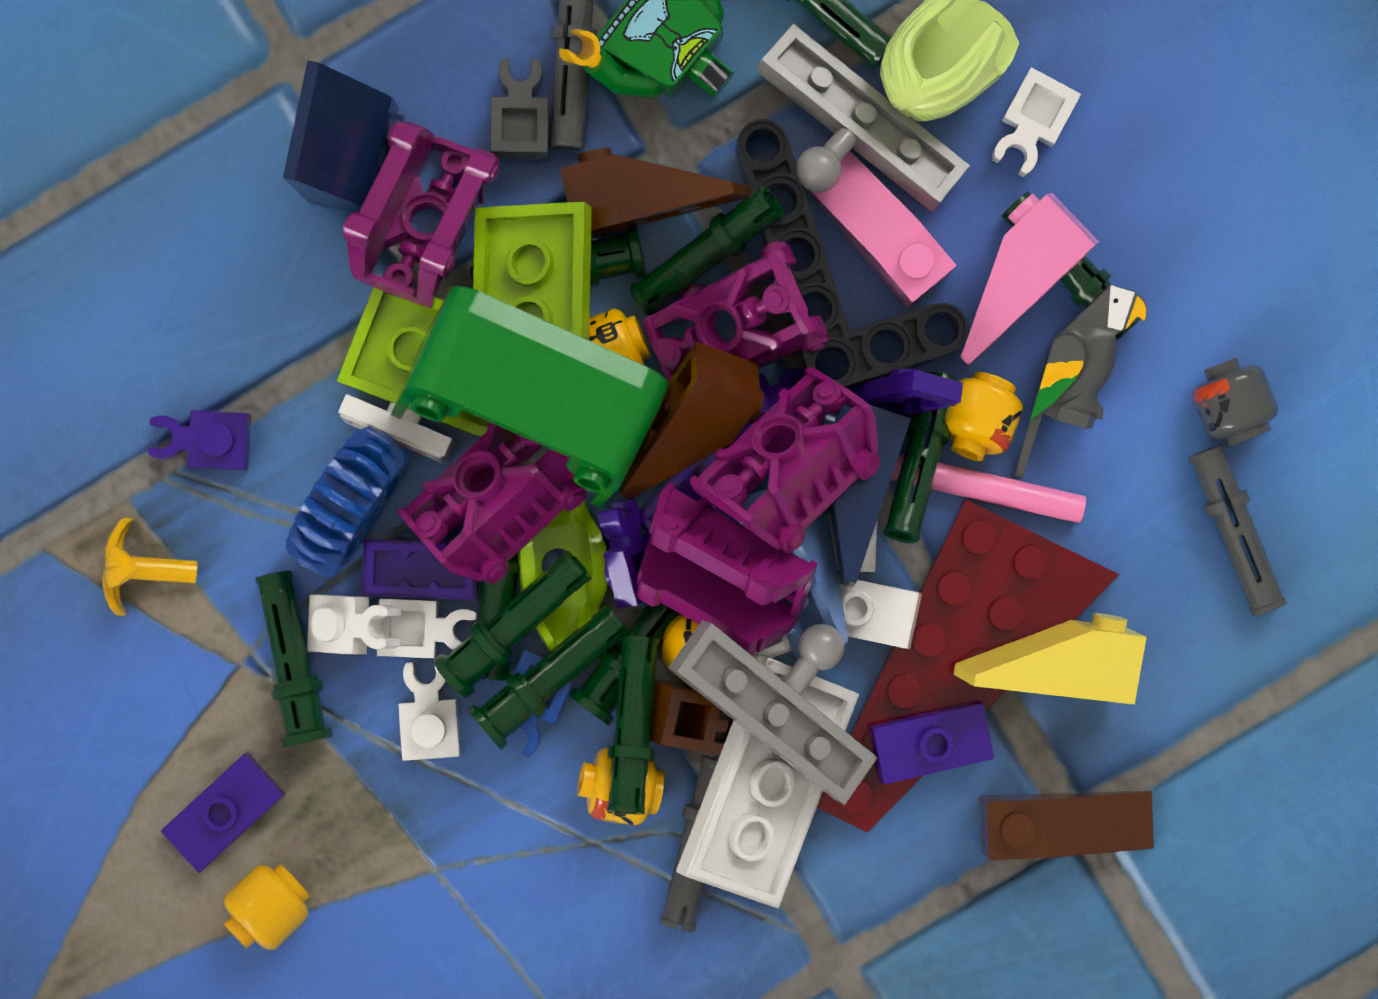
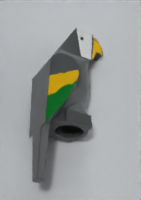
M1110 283L1053 337L1015 472L1016 477L1023 478L1042 415L1084 429H1092L1096 419H1103V408L1096 399L1108 381L1114 367L1117 350L1116 334L1129 328L1137 317L1142 321H1146L1147 317L1145 301L1134 290Z

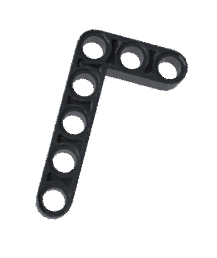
M756 119L746 124L739 134L736 149L737 162L744 184L750 186L751 195L758 187L765 186L770 192L779 189L787 191L795 201V209L790 214L776 219L760 232L764 246L777 240L779 242L786 241L787 245L799 243L806 246L812 254L813 262L803 271L791 270L803 299L807 297L821 298L829 308L830 316L824 325L828 331L830 341L824 343L825 347L812 353L810 351L803 352L802 349L798 350L804 370L809 366L816 369L815 361L820 353L830 350L838 352L844 357L847 370L844 377L835 381L848 389L853 385L889 376L893 369H911L943 359L957 351L966 340L968 323L963 312L956 306L948 303L932 304L849 331L805 189L796 176V161L788 136L783 127L769 119ZM757 136L769 137L776 143L778 154L768 162L755 161L749 156L746 145ZM787 312L786 316L789 325L791 326L795 324L796 321L792 316V313ZM939 316L951 322L954 328V338L949 345L939 346L928 340L925 334V325L928 319ZM886 333L896 338L901 350L898 360L893 363H883L875 359L870 350L871 339L874 336Z

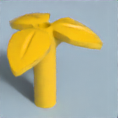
M128 517L122 518L117 523L105 547V570L103 572L102 585L107 604L116 616L127 615L120 599L119 588L120 585L130 579L195 583L197 577V561L130 556L123 549L125 535L134 519Z

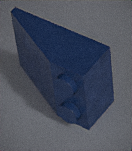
M308 60L283 178L310 204L359 213L390 151L388 146L389 131L397 121L405 123L404 115L397 114L399 107L391 96L319 62Z

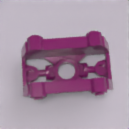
M397 121L391 127L388 134V146L391 149L359 213L354 211L346 218L343 225V237L348 240L347 249L350 271L355 279L399 298L432 309L435 304L436 292L443 278L447 279L455 266V252L475 213V208L478 204L483 205L487 186L492 181H495L498 176L500 158L493 153L479 148L473 150L447 139L435 137L428 129L406 121V123ZM433 148L442 152L440 161L444 174L440 181L431 180L427 191L423 192L419 175ZM454 180H460L455 190L452 184ZM432 209L442 214L443 217L436 231L420 233L411 225L412 220L418 212ZM401 243L398 251L403 255L401 262L389 266L382 277L372 273L382 251ZM415 262L420 263L418 270V292L413 289L415 281L411 270Z
M777 240L764 246V250L760 252L761 259L707 287L704 284L698 285L697 283L688 286L678 295L679 301L643 319L650 343L668 382L695 341L758 363L759 369L800 349L803 352L810 351L812 353L825 347L824 343L830 341L828 331L821 316L809 317L808 308L790 270L797 262L786 241L779 242ZM775 275L776 280L765 289L762 300L755 296L745 299L748 288ZM720 310L727 311L735 320L736 333L731 341L724 340L716 331L715 317ZM768 311L774 314L791 312L796 321L795 324L775 334L755 328L765 322L766 312ZM684 320L696 323L686 329L685 339L680 337L666 338L665 333L661 331V328Z
M810 366L804 370L806 375L789 391L783 388L778 393L779 401L729 448H720L715 453L716 461L699 477L694 475L690 479L693 491L722 512H726L738 522H742L744 527L776 550L782 549L787 554L792 553L802 545L805 539V529L858 478L867 480L876 473L880 465V457L877 455L879 452L876 417L871 406L840 383ZM844 404L851 408L837 423L822 425L824 414L837 413ZM769 476L768 490L747 510L743 509L741 506L747 501L748 494Z
M488 422L486 424L488 426L487 432L436 480H427L422 485L425 490L405 509L400 507L397 513L451 573L479 582L485 580L486 583L493 584L501 580L508 572L509 565L507 562L563 509L570 511L580 506L586 498L587 492L586 489L578 486L573 481L574 474L566 467L569 457L549 449L536 463L519 466L522 461H528L537 453L542 445ZM464 521L463 531L441 551L437 544L447 536V533H451Z
M669 482L660 493L649 531L651 538L648 540L636 584H638L637 598L650 606H658L662 603L698 624L702 620L712 623L752 656L756 651L761 652L790 632L800 618L818 563L813 560L809 563L792 553L787 554L782 549L776 550L743 525L716 512L706 499L701 498L698 502L676 490V485ZM785 598L786 600L792 601V606L783 602L781 599Z

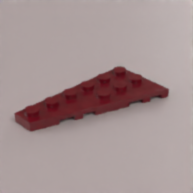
M966 499L963 500L919 590L922 596L911 649L892 646L849 735L874 754L869 730L870 725L977 700L984 703L986 712L1006 690L972 686L954 675L955 663L1069 620H1076L1120 574ZM875 761L845 805L835 801L823 791L817 808L868 833L922 776L884 785L879 781Z

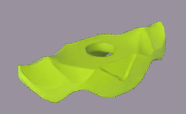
M585 499L574 510L568 511L563 509L517 553L521 591L543 574L542 560L545 554L552 549H561L565 552L567 550L570 551L573 556L580 560L592 576L589 582H586L579 590L575 591L561 606L536 627L541 640L549 652L574 631L582 627L599 611L607 590L608 583L605 578L606 562L603 555L607 551L601 531L589 514Z

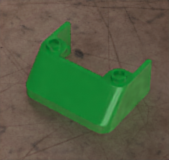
M456 286L450 288L425 333L390 415L401 419L409 404H411V410L419 416L437 422L443 421L444 417H456L461 410L466 411L569 457L566 467L574 474L573 481L578 486L594 492L590 503L601 507L622 485L661 407L669 384L661 374L649 367L483 292L468 287Z

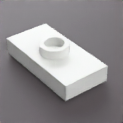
M348 394L345 395L338 411L345 423L358 429L370 426L379 433L383 431L398 441L396 444L442 464L449 462L456 446L453 439L419 425L421 416L407 408L403 417L399 419L390 415L395 403L390 402L386 411Z
M838 576L847 636L911 649L922 593L857 580L856 584L850 588L841 585L840 577Z

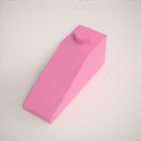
M849 151L840 161L842 167L841 176L833 188L825 192L807 191L897 299L908 309L947 277L957 265L922 223Z
M1032 193L1008 216L1015 225L1003 237L961 354V358L968 365L984 353L1099 243L1090 231L1053 193L1046 194L1041 200Z

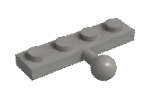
M795 24L767 52L755 70L834 133L823 147H811L805 150L797 160V179L809 191L825 192L833 188L841 176L842 167L840 161L851 149H854L928 210L933 212L970 167L967 162L911 117H907L900 113L898 109H895L886 97Z
M704 620L701 621L668 667L839 803L844 805L847 803L878 758L801 696L819 670L833 668L843 657L844 640L839 631L830 625H812L802 633L798 642L800 658L784 680H781L715 625Z

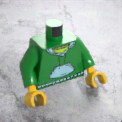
M626 0L597 36L585 30H570L582 42V50L577 56L570 50L559 49V56L563 61L584 66L588 74L610 91L625 96L653 99L663 93L673 98L690 79L709 96L715 98L735 73L711 53L723 38L721 22L724 17V10L720 0Z

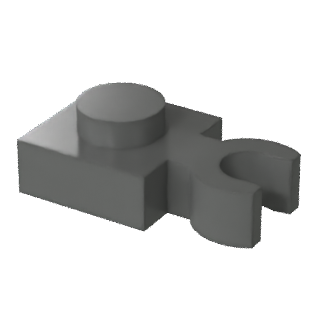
M502 59L499 65V82L508 97H491L490 152L497 155L500 159H548V98L532 97L539 90L542 83L541 64L538 59H532L531 75L526 80L517 81L510 76L509 59Z

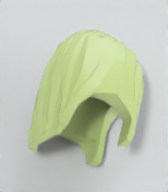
M925 0L898 27L888 42L880 66L881 81L890 103L903 115L912 117L916 121L944 118L967 106L1005 73L1015 57L1019 41L1011 23L986 2L980 0Z

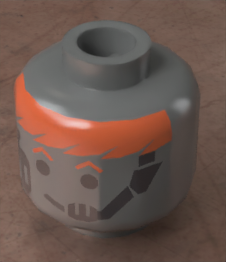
M1237 358L1204 370L1208 381L1195 388L1193 400L1209 437L1216 440L1225 439L1227 445L1232 446L1271 430L1269 421L1277 415L1278 405L1261 367L1248 365L1240 368Z

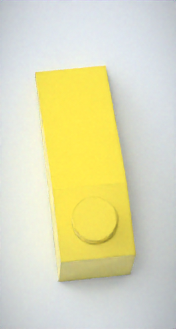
M1094 613L1092 622L1069 620L955 663L954 675L976 687L1135 705L1147 637L1128 629V620L1125 618Z

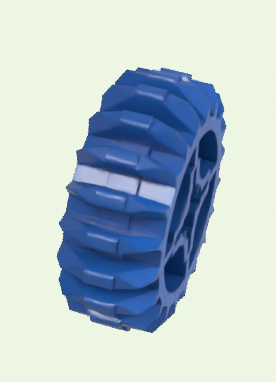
M368 426L356 431L351 438L347 439L342 449L337 451L333 460L326 466L323 474L314 483L312 491L304 500V504L296 515L295 522L290 528L289 536L286 539V550L299 561L300 565L311 572L316 571L328 578L340 572L344 565L349 563L355 552L359 550L364 539L370 535L384 510L390 504V500L399 488V483L409 465L408 451L396 444L398 442L396 439L383 431L379 433Z

